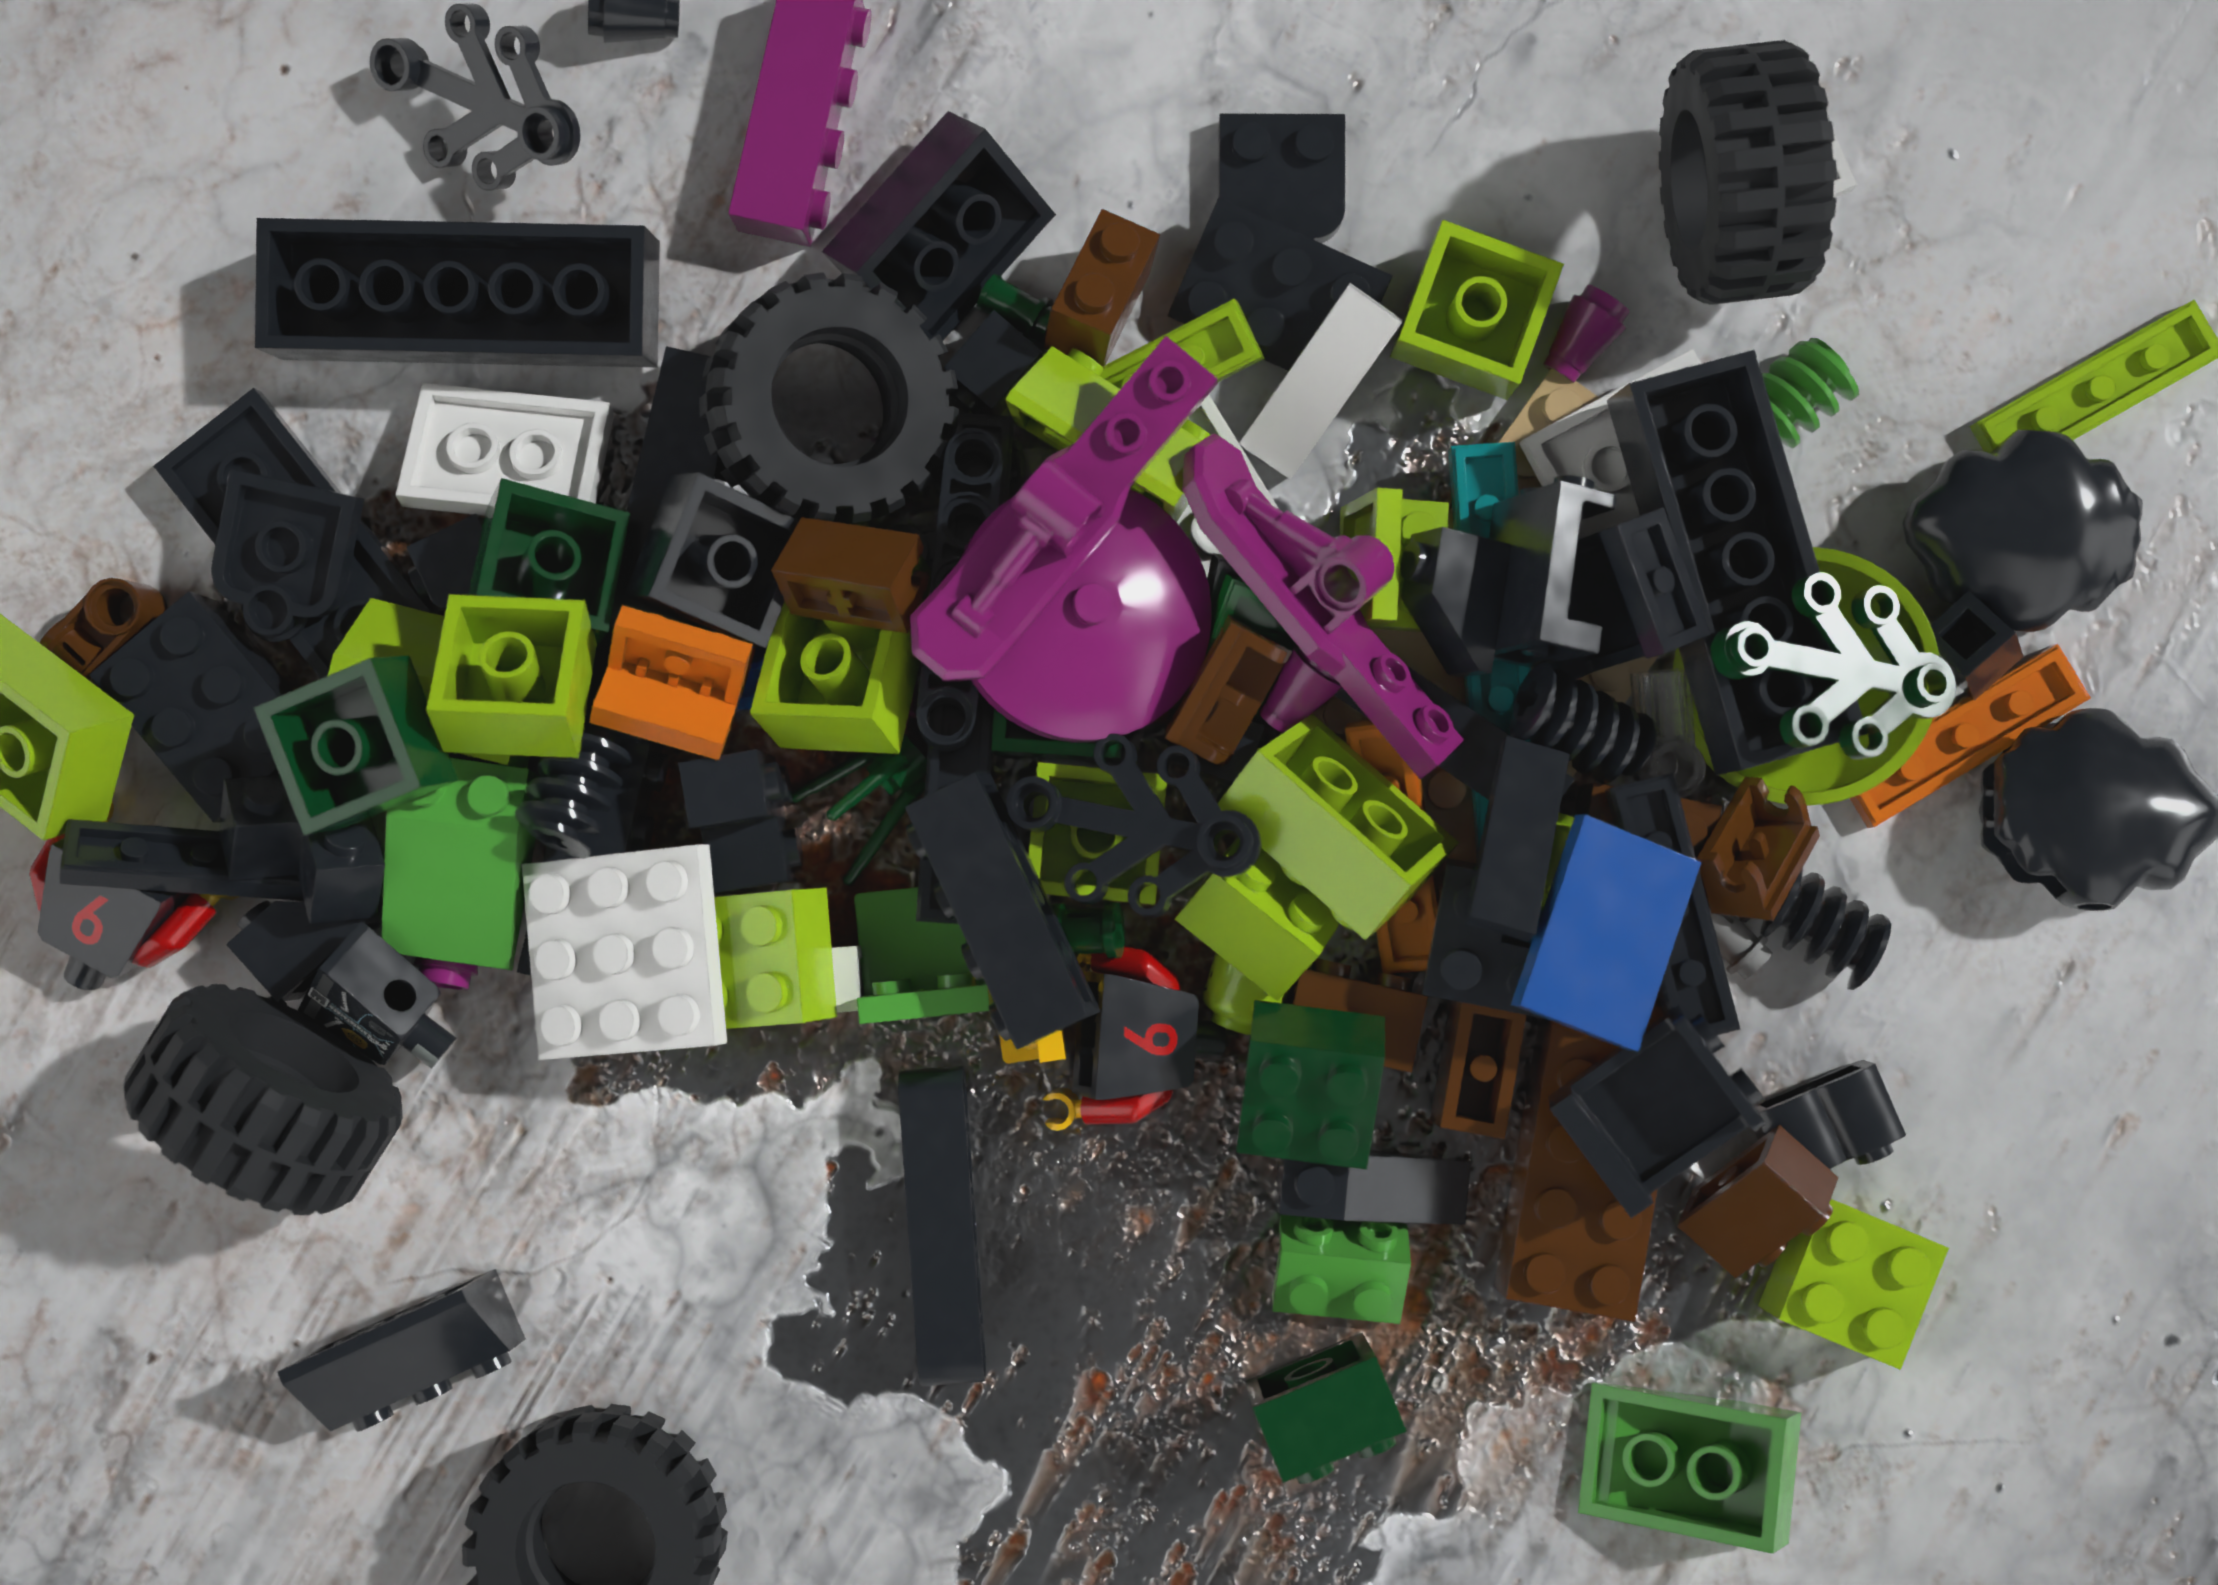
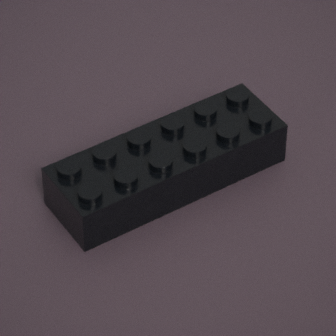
M257 218L255 348L281 360L658 368L660 241L644 225Z
M1755 349L1627 384L1606 401L1639 514L1642 516L1664 507L1711 633L1679 647V652L1715 775L1748 769L1839 743L1842 727L1851 720L1863 718L1858 700L1828 723V734L1817 745L1793 748L1783 740L1780 733V721L1784 713L1790 709L1806 705L1833 683L1832 681L1768 668L1760 674L1734 680L1722 675L1715 667L1711 657V645L1716 634L1726 627L1741 622H1753L1760 625L1769 632L1775 641L1833 652L1810 617L1802 615L1793 604L1792 591L1794 585L1800 579L1820 573ZM1812 585V599L1816 604L1820 605L1822 600L1821 593L1816 586ZM1745 639V652L1750 658L1753 659L1752 646L1747 639ZM1801 716L1798 723L1799 730L1807 737L1810 731L1809 723ZM1861 728L1858 737L1867 735L1866 731Z

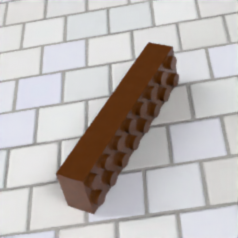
M1599 783L1579 786L1574 817L1575 815L1586 814L1614 826L1605 789L1616 786ZM1680 798L1697 859L1720 820L1722 805ZM1658 994L1647 1027L1663 1016ZM1539 1018L1494 1287L1506 1299L1635 1322L1657 1190L1651 1193L1653 1204L1631 1218L1552 1113L1548 1099L1549 1095L1611 1053L1618 1046L1549 1019Z

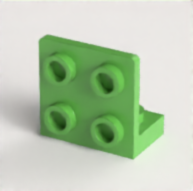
M918 887L858 893L854 898L858 943L861 945L862 953L860 964L864 996L857 998L859 1024L989 1011V1005L993 1003V998L984 978L977 980L966 965L961 945L967 941L960 926L956 924L916 922Z

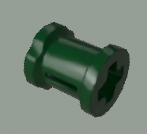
M1106 902L1104 908L1068 909L1064 903L1052 905L1075 955L1105 953L1111 959L1122 958L1125 934L1124 917L1120 903Z

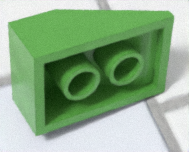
M450 758L459 781L387 810L381 938L399 954L404 956L512 971L525 902L522 864L532 862L536 840L535 837L520 825L516 819L515 811L517 806L523 801H531L526 794V787L532 779L540 776L526 768Z
M1594 1382L1591 1384L1578 1513L1774 1554L1789 1544L1802 1412L1737 1400Z

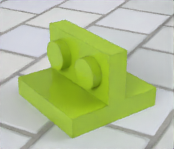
M1377 487L1342 506L1340 510L1339 536L1344 535L1353 538L1357 535H1369L1379 539L1392 554L1395 566L1393 578L1388 585L1359 610L1371 629L1421 632L1401 599L1404 582L1400 572L1401 558L1406 546L1410 543L1411 534L1440 527L1448 528L1449 502L1402 499L1403 489ZM1347 567L1350 575L1359 582L1355 572Z

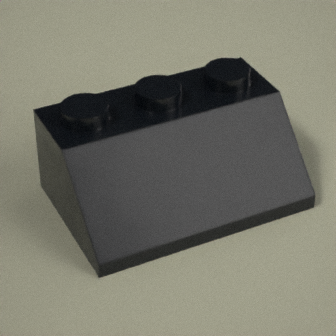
M947 111L822 250V253L841 273L862 276L864 287L873 289L879 283H882L897 291L894 303L904 310L914 304L927 317L920 327L929 340L938 334L944 340L977 304L980 293L989 278L994 274L1002 276L1056 214L985 128Z
M494 1269L322 1346L279 1370L277 1374L282 1385L330 1432L351 1422L356 1432H360L393 1416L394 1413L390 1405L412 1395L417 1406L453 1389L449 1378L471 1369L475 1379L508 1365L512 1362L508 1352L526 1338L498 1273Z

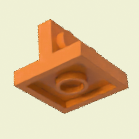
M622 605L614 624L608 667L592 705L590 723L720 760L753 664L756 648H753L751 643L731 638L722 633L710 632L667 619L655 613H647Z

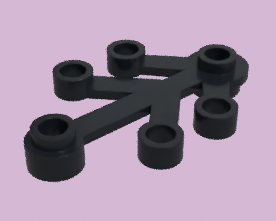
M454 4L447 10L445 15L446 31L449 37L458 43L474 81L430 62L425 50L411 39L385 38L379 40L373 46L370 53V70L374 80L381 88L387 91H409L421 87L471 110L470 113L447 128L432 129L426 134L423 141V150L426 159L434 167L444 168L461 165L466 159L468 147L503 125L517 131L518 137L500 150L478 153L472 162L474 181L483 190L492 191L509 188L515 181L516 171L535 159L549 166L562 165L569 162L577 153L581 136L579 122L573 110L566 103L550 98L535 64L540 53V42L537 34L530 27H502L496 34L494 44L499 60L503 64L510 66L524 104L511 99L485 42L490 31L488 14L478 4ZM466 15L468 16L470 21L469 32H467L465 27ZM516 37L518 38L520 43L519 55L516 53L514 47ZM444 140L446 141L448 147L447 156L445 155L443 150ZM492 162L497 170L496 178L493 177L491 172Z
M1115 733L1109 734L1105 739H1100L1096 743L1094 760L1099 768L1112 775L1134 811L1062 797L1057 787L1047 780L1036 776H1029L1018 780L1007 794L1006 809L1009 817L1015 824L1028 831L1044 832L1051 829L1057 823L1126 837L1125 840L1092 862L1078 863L1067 872L1064 881L1067 894L1072 899L1086 905L1101 901L1108 891L1109 883L1165 846L1191 851L1158 876H1142L1131 884L1128 891L1129 904L1135 912L1148 918H1156L1163 915L1169 909L1173 896L1209 872L1224 878L1244 874L1256 863L1261 851V836L1257 826L1250 818L1238 811L1221 810L1200 777L1201 767L1198 758L1183 746H1171L1165 749L1158 758L1157 771L1163 781L1179 789L1197 823L1172 819L1136 764L1137 750L1135 746L1124 736ZM1115 744L1124 745L1126 750L1124 760L1119 765L1109 766L1105 759L1107 750ZM1178 756L1187 757L1189 760L1188 772L1181 778L1170 777L1168 773L1170 762ZM1037 796H1046L1049 803L1047 812L1039 818H1032L1029 812L1031 801ZM1227 833L1237 834L1240 845L1236 853L1231 856H1221L1217 848L1219 839ZM1093 872L1097 879L1094 891L1088 895H1080L1076 886L1078 878L1083 873ZM1156 885L1160 890V900L1155 907L1144 909L1139 901L1140 893L1146 886Z

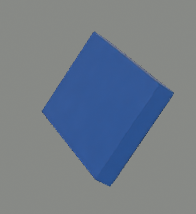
M1586 814L1575 815L1511 1005L1620 1048L1639 1052L1701 862Z

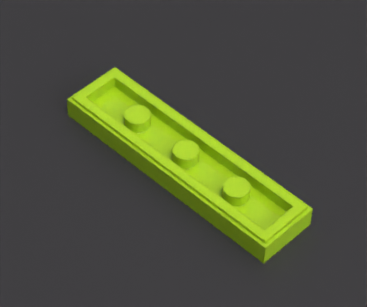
M2194 299L1969 427L1983 451L1991 453L2016 430L2060 432L2075 440L2218 359V338Z

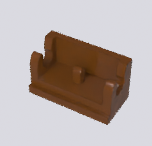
M804 517L800 519L771 570L791 615L901 633H908L910 630V616L917 609L929 580L928 572L916 570L912 574V570L918 564L924 548L919 534Z
M1228 615L1203 659L1192 684L1182 696L1165 726V738L1175 744L1186 747L1193 753L1218 766L1228 765L1237 745L1283 665L1289 659L1292 650Z
M1745 776L1696 859L1701 862L1699 871L1712 914L1774 921L1820 837L1818 826H1811L1805 798L1795 786H1789L1785 793L1784 802L1788 808L1782 809L1767 800L1769 790L1762 778Z

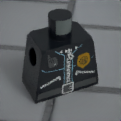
M362 921L318 969L298 1008V1011L380 1065H386L396 1052L403 1047L432 1069L457 1039L427 1016L441 995L439 988Z

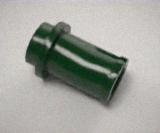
M994 274L983 287L976 309L989 315L995 310L1032 343L1037 341L1044 345L1054 300L1047 296L1040 300L1003 280V277Z

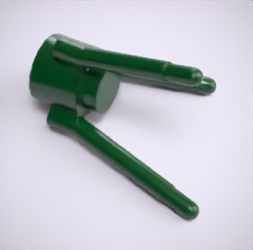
M905 734L900 754L860 752L792 791L793 803L800 802L871 763L866 767L870 775L826 812V817L830 821H835L879 785L890 797L901 789V794L844 875L843 884L846 886H852L863 870L866 869L906 812L905 806L911 804L925 791V782L921 778L926 775L927 759Z

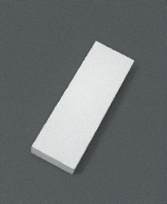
M1349 283L1241 438L1240 446L1291 480L1401 325L1402 319Z

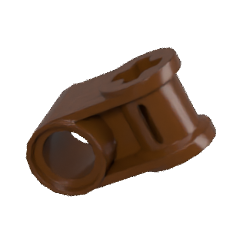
M117 578L100 580L90 588L89 592L65 618L57 622L46 632L39 643L100 688L89 674L167 610L166 600L160 591L150 585ZM130 595L133 599L134 610L131 618L126 623H123L119 614L120 604L125 597Z

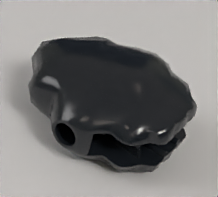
M2016 430L1991 453L1981 450H1961L1947 460L1934 483L1910 504L1902 525L1907 545L1923 564L1930 587L1941 600L1954 604L1969 590L2012 630L2036 632L2047 629L2069 610L2080 612L2096 610L2120 584L2133 578L2136 567V552L2141 541L2139 523L2143 514V500L2129 489L2113 462L2105 459L2090 460L2086 458L2078 445L2069 436L2060 432Z
M2101 708L2074 710L2064 715L2052 729L2041 727L2026 728L2016 738L2013 745L2005 749L1981 774L1980 787L1982 798L1979 806V815L1982 823L1980 834L1981 847L1999 860L2013 880L2027 884L2041 883L2057 901L2074 909L2085 911L2115 909L2130 895L2135 887L2147 890L2173 889L2185 880L2194 859L2218 838V794L2195 771L2186 751L2173 739L2139 737L2126 722L2111 710Z

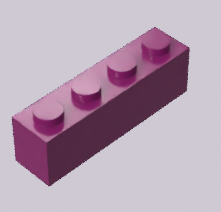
M776 0L728 212L738 232L811 247L815 228L824 230L831 202L830 192L824 191L829 168L837 169L839 167L844 147V131L837 130L842 107H852L857 90L858 71L851 69L856 46L865 48L870 33L871 9L864 7L863 0Z

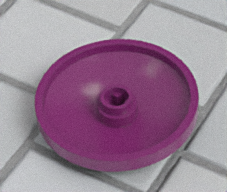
M1130 489L1120 521L993 670L984 679L971 680L991 706L1008 720L1030 732L1054 740L1084 743L1097 742L1100 739H1105L1109 734L1115 733L1123 736L1155 721L1166 713L1190 687L1201 667L1210 639L1212 623L1210 588L1204 567L1191 540L1166 511L1147 497ZM1012 498L999 506L980 525L963 550L960 560Z

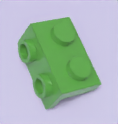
M1280 1215V1245L1272 1292V1312L1400 1324L1411 1267L1408 1226L1405 1223L1343 1221Z

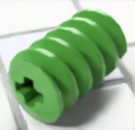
M1810 338L1809 341H1799L1789 349L1788 357H1779L1770 365L1769 373H1762L1781 441L1785 446L1792 449L1801 443L1800 436L1794 427L1796 423L1811 433L1820 427L1819 419L1814 411L1815 407L1825 415L1832 417L1840 411L1839 403L1833 394L1834 392L1849 401H1852L1859 395V388L1850 374L1845 361L1829 345L1818 338Z

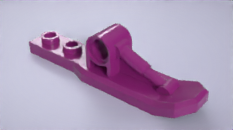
M1165 336L1075 443L1044 460L941 584L910 616L912 654L944 681L984 679L1013 648L1120 521L1131 486L1215 388L1218 378Z
M1213 433L1195 444L1184 455L1183 492L1199 528L1305 655L1335 677L1419 779L1423 778L1439 766L1464 739L1454 729L1448 714L1428 698L1411 677L1406 664L1387 649L1368 626L1359 610L1384 589L1393 578L1395 566L1393 556L1387 546L1379 539L1369 535H1357L1353 538L1342 535L1333 538L1289 511L1283 512L1272 506L1256 487L1241 451L1217 434ZM1347 567L1355 572L1359 582L1350 575Z

